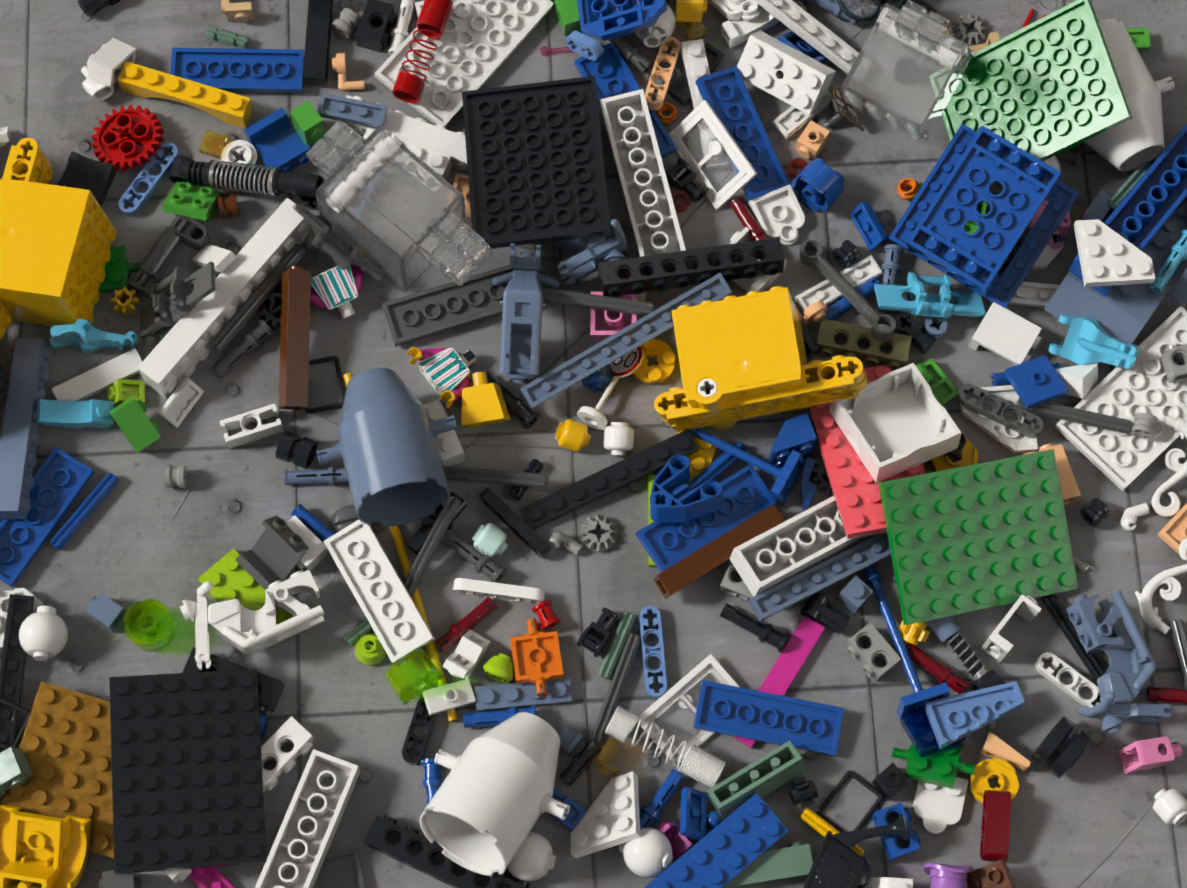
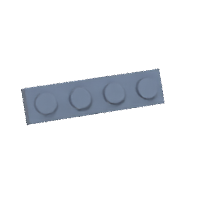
M570 678L554 679L545 682L547 695L543 696L542 688H540L541 697L537 696L536 683L475 686L476 711L509 709L512 706L524 708L531 707L532 705L545 706L572 703Z

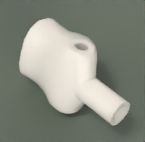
M84 66L81 69V72L87 78L83 81L82 86L96 102L103 101L114 93L113 86L109 87L88 77V66Z

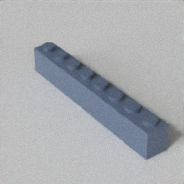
M42 338L15 339L0 443V519H26L27 511L31 508L29 496L30 489L34 486L32 474L33 467L37 464L36 445H39L40 442L39 424H37V401L46 398L44 386L49 376L47 369L48 360L51 359V348Z

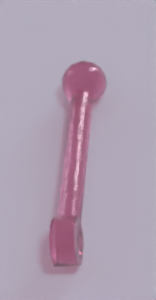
M543 46L540 49V53L543 56L554 52L571 51L568 47L548 48Z

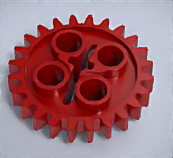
M130 104L128 110H125L122 105L119 112L113 108V115L110 116L105 113L106 120H98L101 127H94L96 134L91 136L94 140L91 143L94 148V154L100 162L113 164L115 172L120 167L124 173H126L128 167L132 171H135L136 165L144 168V161L151 163L149 157L158 156L155 149H162L159 143L164 141L162 137L164 133L161 127L162 124L154 112L151 113L148 108L143 110L140 105L134 109L132 104Z

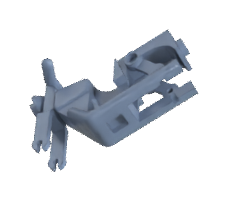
M612 219L610 222L616 238L607 240L606 236L554 242V245L559 249L579 253L566 261L560 262L558 265V270L563 269L560 272L562 281L567 280L564 285L571 286L580 279L599 269V262L626 259L622 253L627 252L628 245L617 219Z
M511 243L510 265L515 270L492 279V283L495 286L508 283L503 293V300L500 301V304L503 305L500 373H506V378H513L515 383H527V379H534L535 375H539L542 307L546 306V303L543 302L540 283L557 289L560 287V282L537 272L538 269H541V245H536V257H534V252H520V256H516L515 243Z
M1121 590L1110 595L1115 605L1112 606L1108 598L1098 602L1102 612L1098 615L1097 620L1094 614V603L1099 597L1098 594L1090 597L1083 594L1073 599L1074 604L1066 608L1069 619L1073 623L1086 653L1107 654L1109 657L1108 670L1097 679L1101 702L1091 708L1081 705L1077 709L1080 715L1089 718H1103L1102 731L1107 730L1109 734L1122 729L1121 723L1156 724L1160 719H1153L1152 717L1166 719L1172 715V713L1164 712V709L1172 708L1166 703L1130 704L1156 671V663ZM1118 619H1122L1131 639L1127 638Z

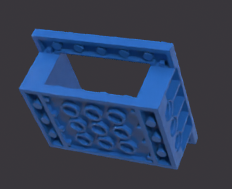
M962 123L889 236V240L946 275H950L951 278L992 303L995 302L1006 308L1079 196V193L1060 182V171L982 125L976 132ZM993 183H999L1002 185L1003 191L998 195H994L989 191V187ZM1046 201L1048 205L999 279L998 271L1042 203ZM982 202L989 204L990 211L987 214L978 213L976 209L978 204ZM974 222L977 224L978 229L975 233L968 234L964 230L965 224Z

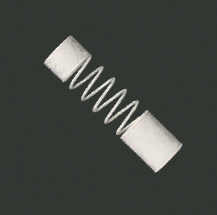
M620 706L617 707L605 730V734L607 733V735L623 743L638 723L631 746L634 748L649 729L643 747V753H646L661 733L654 759L661 755L672 739L665 764L668 765L684 744L678 761L677 771L694 780L696 779V781L707 785V787L709 786V788L715 786L726 761L691 744L680 766L687 741H683L669 759L675 741V734L668 739L657 755L663 738L664 728L657 733L646 749L653 723L646 727L634 744L642 718L639 717L636 720L637 715L633 714V712L624 710Z

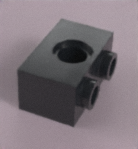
M377 0L367 1L355 34L358 47L382 53L384 46H388L391 37L389 31L391 26L394 27L397 21V14H395L393 4ZM377 24L382 25L381 27H378V28H374V27H373L374 25H377Z

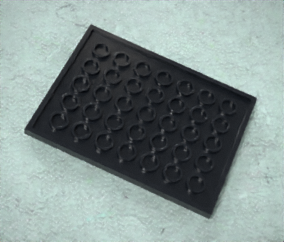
M595 76L462 92L474 251L510 247L511 243H515V246L611 235Z
M257 669L109 677L114 873L153 872L263 864L267 862Z

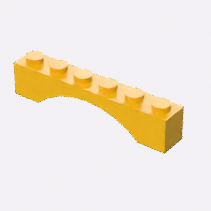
M125 61L117 79L124 93L141 98H162L181 102L207 112L227 124L244 129L247 128L254 111L251 99L127 61Z

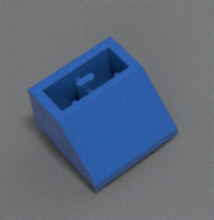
M807 413L784 421L771 448L768 463L776 465V467L784 466L792 450L800 453L803 459L811 455L810 453L813 452L817 437Z

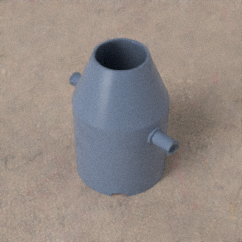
M374 368L360 372L349 380L337 431L339 443H336L337 446L316 450L320 465L336 460L344 462L356 515L362 523L371 525V522L380 523L381 527L405 525L434 514V508L440 504L444 506L448 502L450 490L436 437H438L437 434L458 430L454 415L438 420L431 419L428 410L395 371L388 368Z

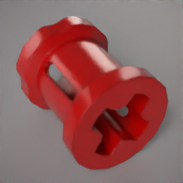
M551 600L543 601L532 608V612L537 614L542 624L540 626L542 631L553 628L561 622L551 607Z

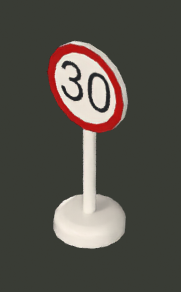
M641 346L610 364L611 376L613 378L595 408L583 406L577 412V416L582 422L597 430H604L607 427L608 420L600 410L619 378L631 375L641 365L644 358V351Z

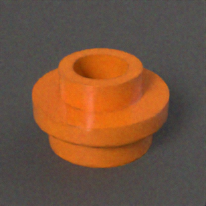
M664 102L662 108L655 112L663 124L673 123L678 114L677 108L669 102ZM668 112L670 116H663V113Z
M904 178L899 182L897 192L902 199L910 200L916 196L920 186L915 179Z

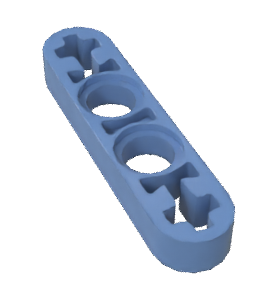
M171 142L163 143L161 145L162 149L156 150L158 156L150 158L151 163L147 162L119 200V208L124 216H136L171 171L174 157L179 155L175 144ZM172 150V156H165L164 152H170ZM152 167H161L162 171L159 175L153 176L150 174ZM140 184H147L149 186L148 190L144 193H139L137 187ZM126 203H128V204L133 203L134 207H133V208H131V207L126 208L125 204H126Z
M646 606L641 610L639 616L645 690L649 697L658 699L667 690L661 614L656 607ZM647 612H652V616L657 617L653 619V628L658 627V630L648 629V619L643 618L647 616ZM651 634L656 635L659 639L658 644L653 647L648 646L645 642V638ZM650 658L659 659L661 662L660 668L656 670L650 669L647 665ZM662 673V676H658L657 679L658 685L663 686V688L659 689V693H655L654 689L649 688V686H653V676L648 677V674L658 675Z

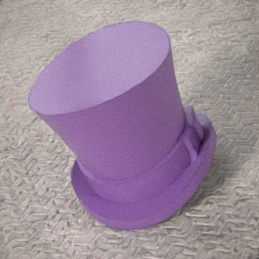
M924 864L925 873L930 875V888H968L966 881L967 873L973 870V865Z

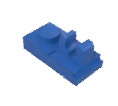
M868 201L861 202L849 214L870 252L889 240L890 234L886 235L883 230L885 225L879 223Z

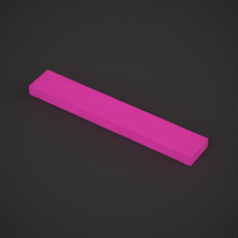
M804 616L758 691L784 696L825 627ZM731 736L749 748H752L755 740Z

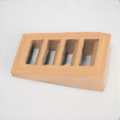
M988 732L985 736L980 754L990 758L1003 759L1021 771H1025L1030 766L1031 762L996 735Z

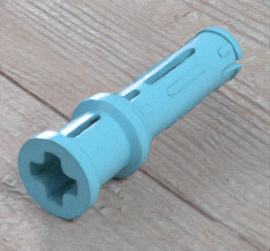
M1187 230L1180 231L1179 239L1175 245H1171L1169 248L1170 255L1156 274L1155 281L1149 284V288L1153 292L1161 294L1181 261L1187 260Z

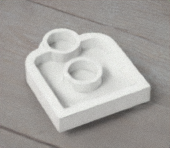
M708 0L712 6L729 20L741 18L753 20L761 14V7L754 0Z
M790 184L749 201L748 204L760 228L765 230L767 239L779 237L780 243L786 246L792 245L797 241L799 236L798 230L804 224L805 215Z
M956 777L953 789L917 781L912 810L914 815L922 820L926 831L932 834H939L946 826H952L960 820L969 780Z

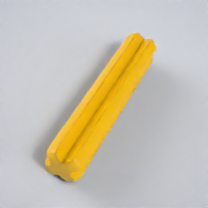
M806 808L800 816L802 821L824 838L829 830L833 834L841 833L810 808ZM855 844L852 850L862 857L864 850Z

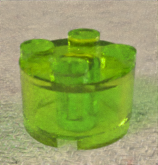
M146 599L133 603L127 609L123 618L127 637L137 648L143 651L159 652L172 641L175 635L176 622L174 617L162 602L155 599ZM147 624H154L152 627L146 628Z
M423 649L413 651L404 656L405 661L401 664L397 661L385 673L387 682L403 705L412 701L417 695L419 698H422L423 691L431 689V685L438 683L443 678Z

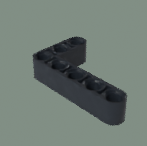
M309 0L303 68L304 84L327 85L333 0Z

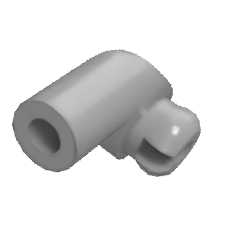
M560 531L553 532L552 537L549 538L551 546L558 548L562 545L576 556L583 549V545Z

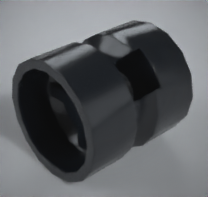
M286 430L278 443L276 459L287 463L293 460L294 465L308 469L315 457L318 442L307 437L300 439L299 434Z

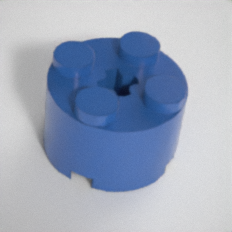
M816 158L814 161L809 162L792 181L791 187L793 191L797 190L799 194L797 198L804 206L812 211L817 212L821 209L822 212H825L842 194L844 190L842 183L844 176L827 166L822 159Z

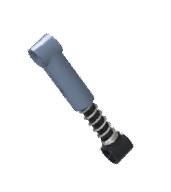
M952 616L926 621L940 641L946 640L948 642L947 646L952 647V653L957 654V659L963 662L962 666H966L968 669L967 673L972 674V679L975 681L972 683L974 691L1005 684L996 671H989L985 665L980 663V658L974 655L975 651H971L969 648L970 644H966L965 638L960 636L959 630L961 628Z

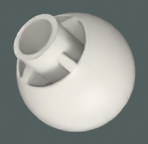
M667 5V10L659 17L654 27L634 33L647 47H658L674 32L676 19L673 10Z
M37 607V612L29 615L21 624L19 630L20 644L27 654L33 656L34 660L46 661L48 658L56 656L67 643V626L63 619L56 615L57 610L54 607Z
M641 828V838L619 844V851L623 853L627 867L634 874L641 877H654L661 874L672 864V847L669 839L661 831L654 828Z
M529 832L507 866V869L517 879L528 882L536 881L544 877L549 869H553L556 856L553 855L552 847L544 836L535 832Z

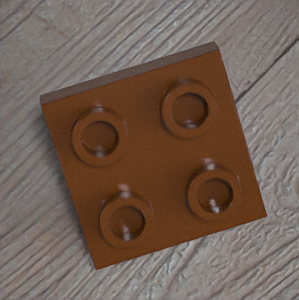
M1005 859L967 873L966 881L968 888H1016Z

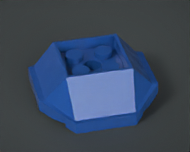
M577 0L581 31L585 35L602 41L654 27L659 17L667 10L666 0Z

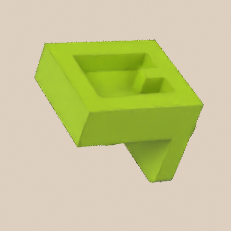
M117 379L109 387L108 399L114 402V408L131 396L136 401L141 399L145 403L144 381Z

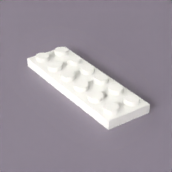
M357 520L323 541L392 663L395 664L435 639L370 525Z

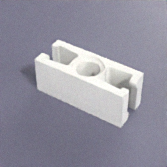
M274 403L219 421L228 448L231 449L284 432L280 418L276 419L277 422L262 424L263 420L276 416V418L280 417L276 404ZM250 423L258 424L253 430L246 429ZM242 428V432L228 436L229 430Z

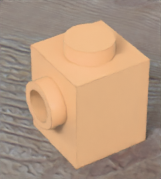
M810 121L797 140L795 150L803 158L814 161L827 143L830 131Z

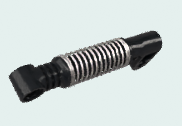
M177 155L174 157L169 174V180L174 183H199L218 190L231 189L232 191H245L246 193L250 191L251 193H264L270 196H279L281 194L296 195L303 206L312 210H322L327 195V185L321 175L283 171L282 168L240 164L220 160H211L205 163L194 161L186 156Z

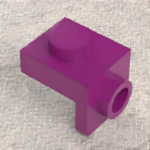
M666 821L657 828L669 839L674 861L695 845L691 838L680 835V825L678 822Z

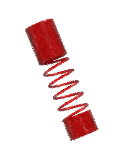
M451 0L424 1L416 24L418 30L413 32L415 40L409 43L411 50L406 52L407 60L402 63L404 71L398 73L392 90L393 95L399 100L407 103L419 102L425 86L423 80H426L427 77L420 72L406 70L404 64L410 62L420 69H431L428 64L418 60H409L407 56L409 52L413 51L423 59H434V56L426 51L413 50L411 44L416 41L427 49H438L437 45L430 41L416 39L415 33L420 31L431 39L440 40L452 10L453 2ZM419 41L427 42V43H429V44H432V45H434L436 48L428 47V46H426V45L420 43ZM417 52H422V53L428 54V55H430L432 58L424 57V56L418 54ZM413 62H418V63L424 64V65H426L428 68L420 67V66L414 64ZM409 72L420 74L425 78H419L418 76L413 75Z

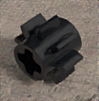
M805 777L794 780L792 782L793 787L788 789L793 804L795 806L801 804L802 809L815 804L813 799L818 797V792L812 780L806 782Z

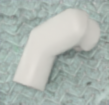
M1142 503L1125 509L1121 518L1122 528L1126 531L1134 530L1137 526L1135 525L1137 518L1149 514L1148 505Z

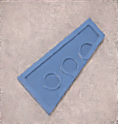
M1017 681L925 702L924 708L939 748L942 749L1023 707L1025 701Z

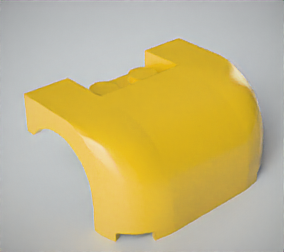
M0 805V888H75L88 860L91 819L70 815L63 819L20 812L21 808Z

